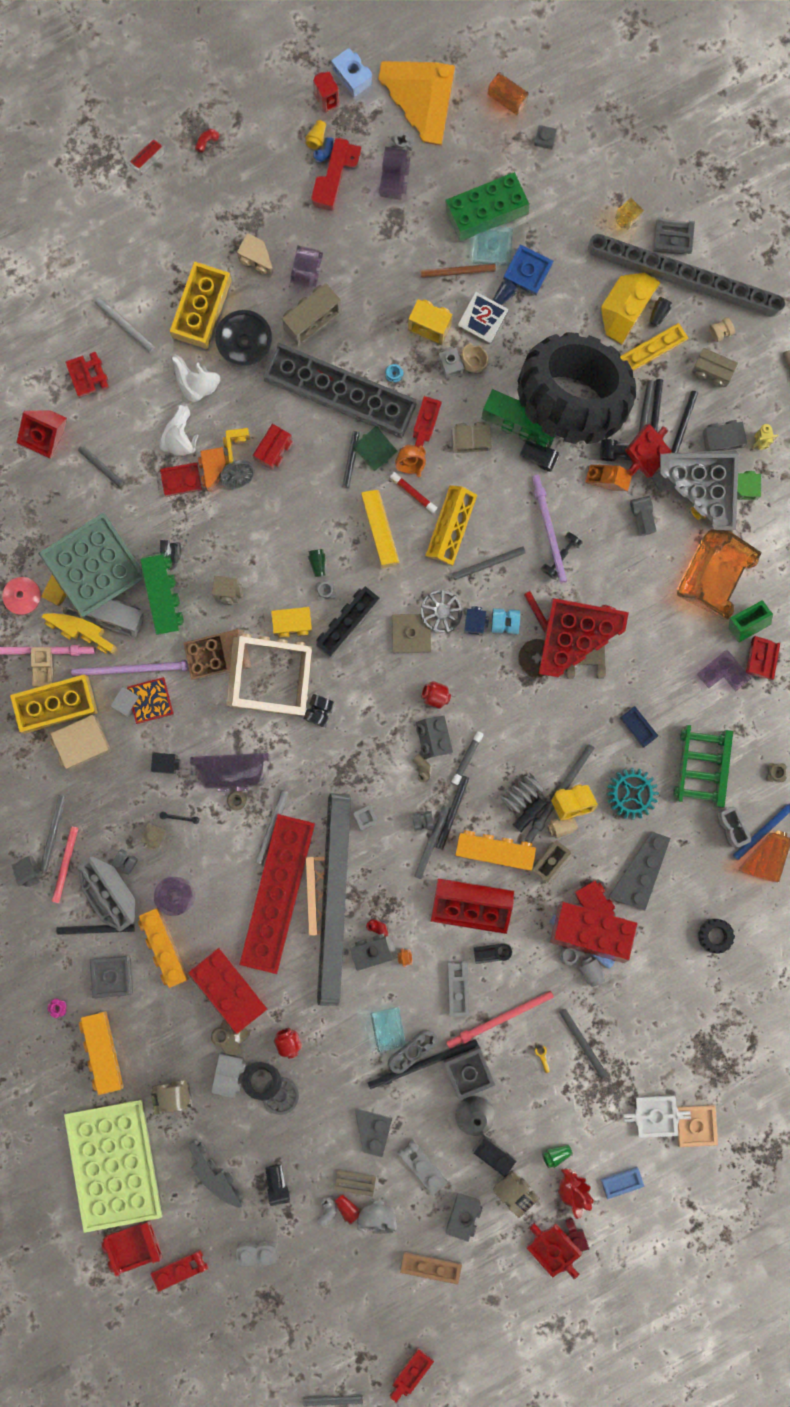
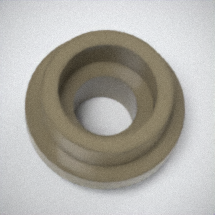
M231 792L227 797V804L233 810H241L246 804V797L242 792ZM235 797L240 798V803L237 805L233 803Z

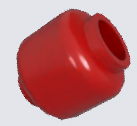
M432 681L429 684H425L421 698H423L426 705L441 709L445 704H449L451 694H449V688L446 685Z
M290 1028L282 1029L276 1033L274 1044L281 1057H288V1059L296 1057L302 1048V1042L298 1033Z

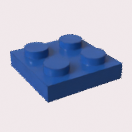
M520 244L503 279H507L514 285L537 296L554 261Z

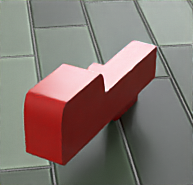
M335 138L326 177L318 176L315 180L311 197L313 206L334 211L344 166L354 168L358 165L362 146L349 144L347 139Z

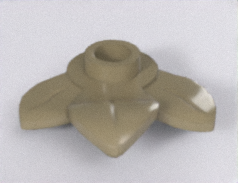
M223 1020L221 1026L212 1031L211 1040L216 1046H221L226 1054L237 1056L242 1054L239 1044L250 1036V1032L244 1028L235 1035ZM219 1033H223L225 1036L221 1041L217 1038Z

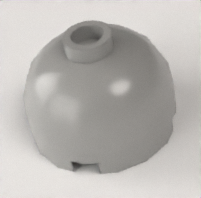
M372 1201V1205H368L361 1210L358 1217L357 1230L367 1233V1229L376 1234L396 1232V1215L390 1207L384 1205L383 1201Z

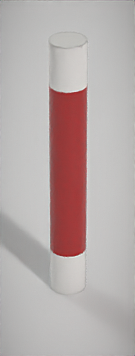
M394 472L390 476L395 483L431 513L434 514L438 508L397 473Z

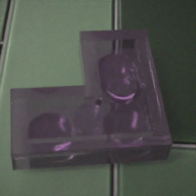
M725 650L697 673L708 688H711L724 677L731 687L737 691L751 680V677L728 650Z

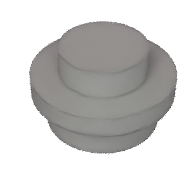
M564 947L560 952V959L566 965H574L579 960L578 950Z

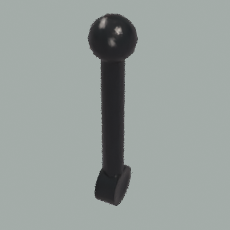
M166 812L160 813L161 819L170 818L190 821L194 824L199 823L198 817L190 818L170 815Z

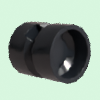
M313 694L309 703L311 708L306 710L303 719L326 728L330 720L328 714L333 712L336 703Z

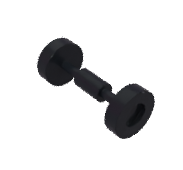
M570 532L564 537L569 544L560 551L562 561L568 555V550L572 545L580 548L583 544L577 536ZM555 563L552 567L547 564L541 567V570L554 580L558 578Z

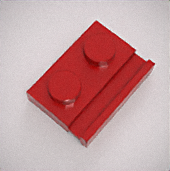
M197 462L160 469L165 497L203 490Z
M758 636L752 637L746 673L760 678H767L770 681L775 678L780 643H775Z

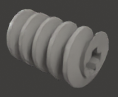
M529 773L531 778L523 777L525 783L522 781L518 782L519 788L516 786L512 787L513 793L510 791L506 792L508 798L500 797L511 812L514 810L520 813L519 805L525 808V800L531 803V795L537 798V790L541 793L544 792L540 783L531 773Z

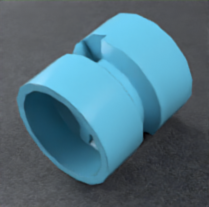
M493 608L491 633H503L506 631L507 634L518 635L520 610L509 609L508 612H505L504 609ZM505 618H510V625H505Z

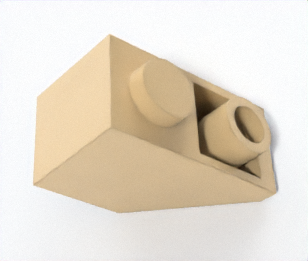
M247 233L237 251L239 261L246 266L252 265L256 267V270L262 274L268 273L272 275L273 268L264 241Z

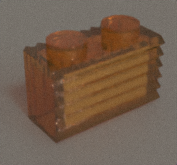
M498 72L488 86V95L516 115L527 104L528 91L522 90V87H519V85L507 79V76L504 77V74L501 75V72Z

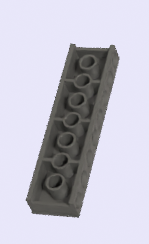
M279 342L269 367L263 376L264 381L400 438H403L417 405L416 399Z

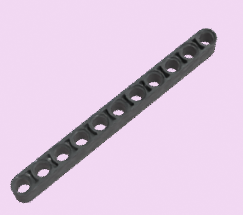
M594 234L588 245L589 253L595 257L642 273L645 272L662 280L771 317L778 316L785 307V299L778 294L602 234ZM598 242L602 247L596 248L593 246V243ZM610 249H618L619 254L612 253ZM633 254L637 259L631 260L628 255ZM651 260L655 265L649 266L646 261ZM664 267H670L672 272L665 271ZM682 273H688L690 278H684ZM699 279H706L708 284H702ZM717 285H723L726 290H720ZM735 291H741L744 296H737ZM753 297H759L761 303L755 302ZM771 303L778 304L779 309H774Z
M330 793L328 797L317 1003L319 1006H339L351 807V797L349 794Z

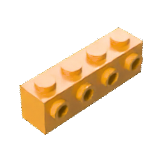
M464 830V833H459L455 856L532 871L536 848L532 847V843L521 841L519 845L514 844L513 839L502 837V840L499 841L494 840L493 835L483 834L482 837L475 836L473 831Z
M160 908L140 915L138 925L141 931H145L147 935L145 941L149 950L152 949L155 954L153 961L156 967H160L163 973L160 975L163 984L171 988L189 980Z
M107 1011L81 1017L79 1028L81 1033L85 1035L86 1041H83L85 1052H88L90 1057L88 1068L90 1072L93 1071L94 1079L92 1080L94 1091L101 1095L121 1090L124 1086Z

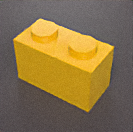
M310 607L271 611L274 636L288 638L290 637L289 634L307 636L309 635L308 632H312Z

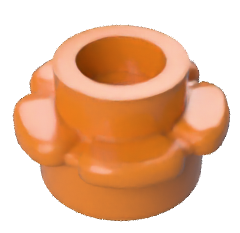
M402 948L401 952L398 953V962L403 967L412 965L410 949L405 950Z

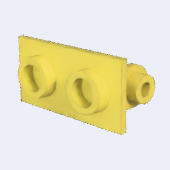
M769 424L762 425L755 434L756 442L752 448L758 447V450L769 448L778 437V434L773 435L772 427Z

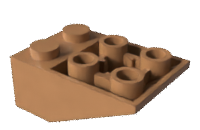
M236 629L183 642L191 680L230 673L233 638L240 636L244 631ZM244 644L242 670L252 668L247 644Z

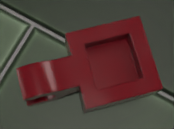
M573 1218L566 1219L565 1222L569 1231L566 1235L581 1252L589 1250L590 1248L583 1229H576Z

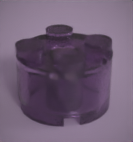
M297 245L290 283L310 288L312 286L316 287L319 277V271L316 268H320L323 253L317 249Z
M179 876L163 879L154 891L155 905L162 913L169 916L186 913L192 908L196 898L191 882ZM177 892L179 899L172 900L171 893Z

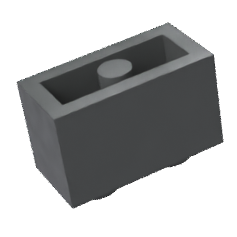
M731 420L727 421L725 425L720 426L718 423L708 425L703 431L706 451L734 450L744 448L747 444L743 421Z

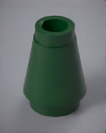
M324 549L308 551L309 556L307 557L314 576H325L326 553H324Z

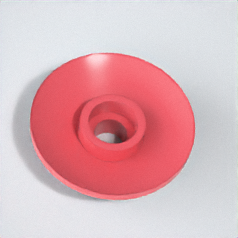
M17 577L6 584L2 598L4 605L9 611L18 615H25L37 608L40 603L41 592L33 580L27 577ZM18 592H23L22 598L17 597Z

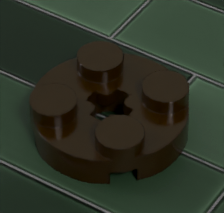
M533 639L526 642L518 654V663L522 670L528 676L535 678L545 676L539 674L541 660L539 663H535V660L532 659V656H535L536 653L542 656L544 644L542 639Z

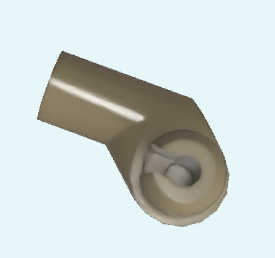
M418 754L412 761L419 767L418 780L424 783L431 777V765Z

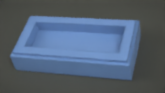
M638 1167L601 1179L607 1199L645 1187Z

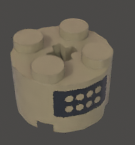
M186 1080L171 1082V1086L167 1084L152 1086L151 1097L154 1115H158L161 1112L171 1113L193 1107L189 1083Z
M513 1169L493 1188L498 1198L518 1218L524 1215L540 1199L534 1191H530V1185L523 1178L520 1179V1176Z

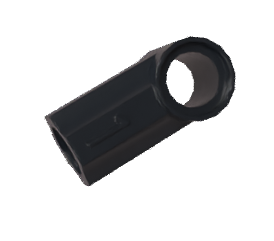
M614 439L601 440L600 460L631 461L630 456L625 451L630 443H621Z
M526 440L519 456L536 463L538 467L545 471L553 472L560 453L554 449L543 448Z
M507 943L473 947L476 964L506 961L512 956V948ZM502 946L509 949V954L506 957H501L498 954V949Z
M282 1164L265 1167L270 1206L290 1203Z

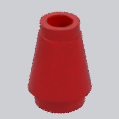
M342 1194L334 1201L345 1222L351 1225L358 1219L360 1208Z

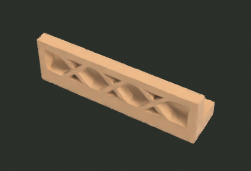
M306 857L309 936L321 934V931H317V922L321 919L322 913L316 908V903L321 897L323 898V893L321 894L315 888V884L320 878L324 880V872L320 875L315 870L314 861H325V857ZM316 892L320 895V896L317 898V900H316Z

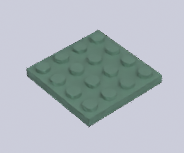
M105 513L100 514L38 553L81 619L144 579L143 570Z

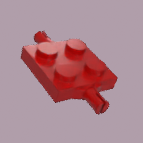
M651 424L644 425L625 449L633 463L627 470L630 476H634L637 470H640L646 478H651L660 467V455L672 452L663 440V437L668 433L666 427L662 426L657 433Z
M535 1223L531 1224L528 1229L532 1231L536 1238L527 1245L528 1251L552 1278L565 1271L573 1279L577 1278L580 1273L572 1264L582 1255L578 1247L556 1223L543 1231Z

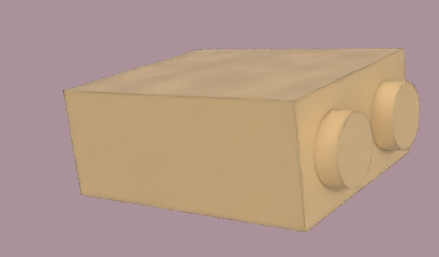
M91 715L51 733L52 739H50L54 750L57 749L60 754L58 757L59 763L68 770L111 751L95 715Z

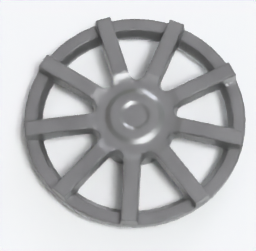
M437 590L424 598L421 605V617L428 628L435 632L445 633L453 630L460 623L463 608L456 595L445 590ZM441 594L440 603L437 602L433 595ZM444 595L451 597L447 604H444ZM430 598L435 607L425 605L426 601ZM455 601L458 608L450 609L449 605ZM424 608L433 610V614L425 617ZM458 612V618H454L449 613ZM435 617L437 619L432 627L427 620ZM446 618H449L453 622H455L450 628L448 627ZM441 619L443 620L445 629H437V626Z

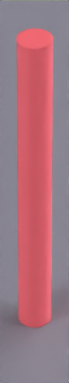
M71 826L52 898V902L55 903L60 902L79 829L77 827Z

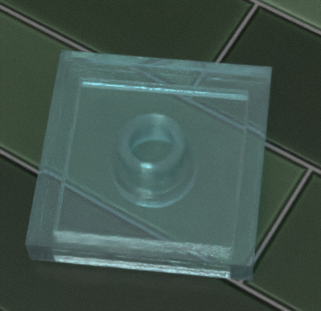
M493 227L476 234L473 263L509 266L511 262L513 228Z

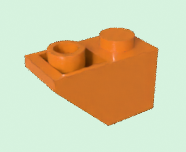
M223 447L200 451L201 457H198L199 467L203 468L204 475H201L203 487L206 486L208 492L215 488L220 481L222 470L226 467Z
M590 464L585 483L613 491H628L632 476L627 473L626 469L618 465Z

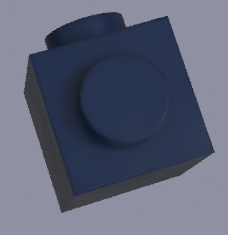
M471 606V609L467 608L464 634L483 636L484 627L488 628L489 616H486V611H483L482 607Z

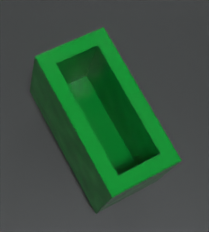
M761 600L730 617L728 628L737 641L741 642L770 626L773 613L764 601Z

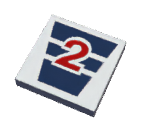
M476 291L458 326L492 343L509 309Z

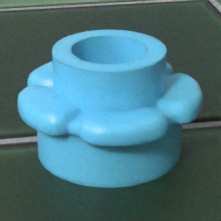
M392 364L385 370L386 379L390 382H399L404 374L403 369L397 364Z

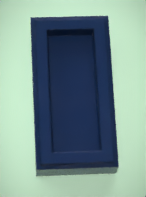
M635 706L619 718L642 748L659 736Z

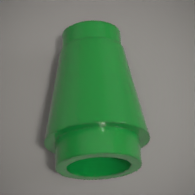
M567 1144L547 1149L542 1156L548 1168H555L572 1156L573 1152Z

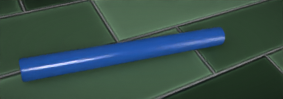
M788 803L751 838L750 843L743 845L736 851L733 857L738 861L790 813V804Z

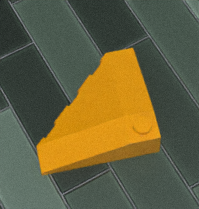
M381 61L378 77L381 85L385 84L389 89V96L397 107L399 105L405 112V118L412 127L415 126L420 132L419 137L423 143L442 146L455 65L437 62Z

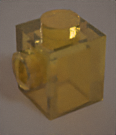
M630 198L617 210L616 222L621 228H625L628 231L641 219L644 210Z

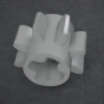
M398 131L396 137H391V141L394 143L391 144L390 148L396 150V155L400 153L406 156L408 150L412 151L410 144L413 143V138H408V132L400 133Z

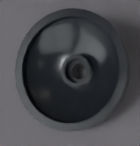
M237 310L229 313L220 321L216 329L215 342L219 353L226 361L237 366H250L260 362L268 354L272 345V332L268 322L260 314L250 310ZM243 339L248 340L247 344H242L241 342Z

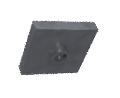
M129 956L90 959L92 998L132 995Z

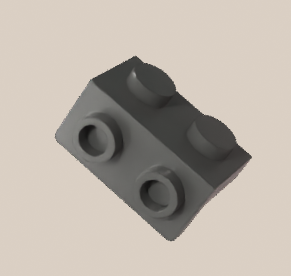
M444 715L416 722V731L419 735L421 752L424 759L453 753Z

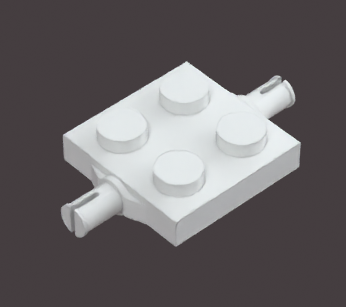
M675 1095L636 1097L637 1108L635 1114H623L624 1123L636 1122L639 1138L678 1136L679 1120L691 1119L690 1111H678Z

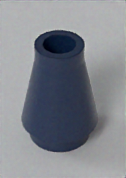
M506 279L504 282H501L492 300L503 305L516 294L515 292L518 288Z

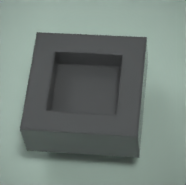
M539 125L535 146L553 149L557 129Z

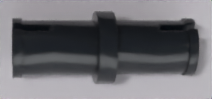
M538 796L528 809L525 808L523 810L524 813L512 825L522 833L532 820L535 821L537 819L536 816L547 804Z

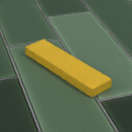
M677 323L621 355L620 358L623 361L627 360L632 370L635 371L684 343L689 338L680 323Z

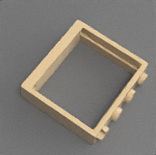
M244 633L234 637L226 707L305 716L312 647L306 646L304 642L289 644L288 640L285 639L270 641V637L259 636L256 639L252 638L251 634ZM244 644L301 652L296 706L239 699Z

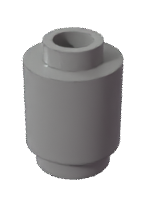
M592 957L581 961L582 965L579 968L587 984L594 987L605 981V974L597 958L592 959Z

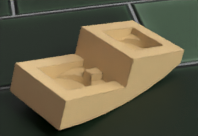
M31 647L32 687L34 688L53 683L51 647Z

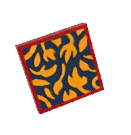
M164 677L127 687L129 691L139 697L132 708L136 724L174 715Z

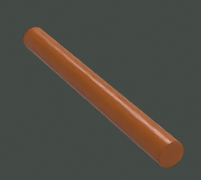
M495 264L427 269L420 270L421 278L493 272L496 271Z

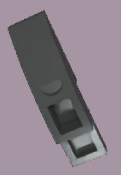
M197 1139L191 1142L188 1148L197 1161L191 1167L196 1176L217 1197L232 1206L240 1208L244 1203L242 1201L244 1196L239 1189L236 1190L233 1186L234 1180L231 1174L225 1172L224 1169L216 1173L217 1167L212 1159L209 1160L205 1154L207 1150L203 1143H198Z

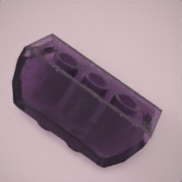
M269 753L190 757V765L194 766L197 779L205 789H218V792H229V788H237V791H249L248 787L263 786L269 775L271 755Z

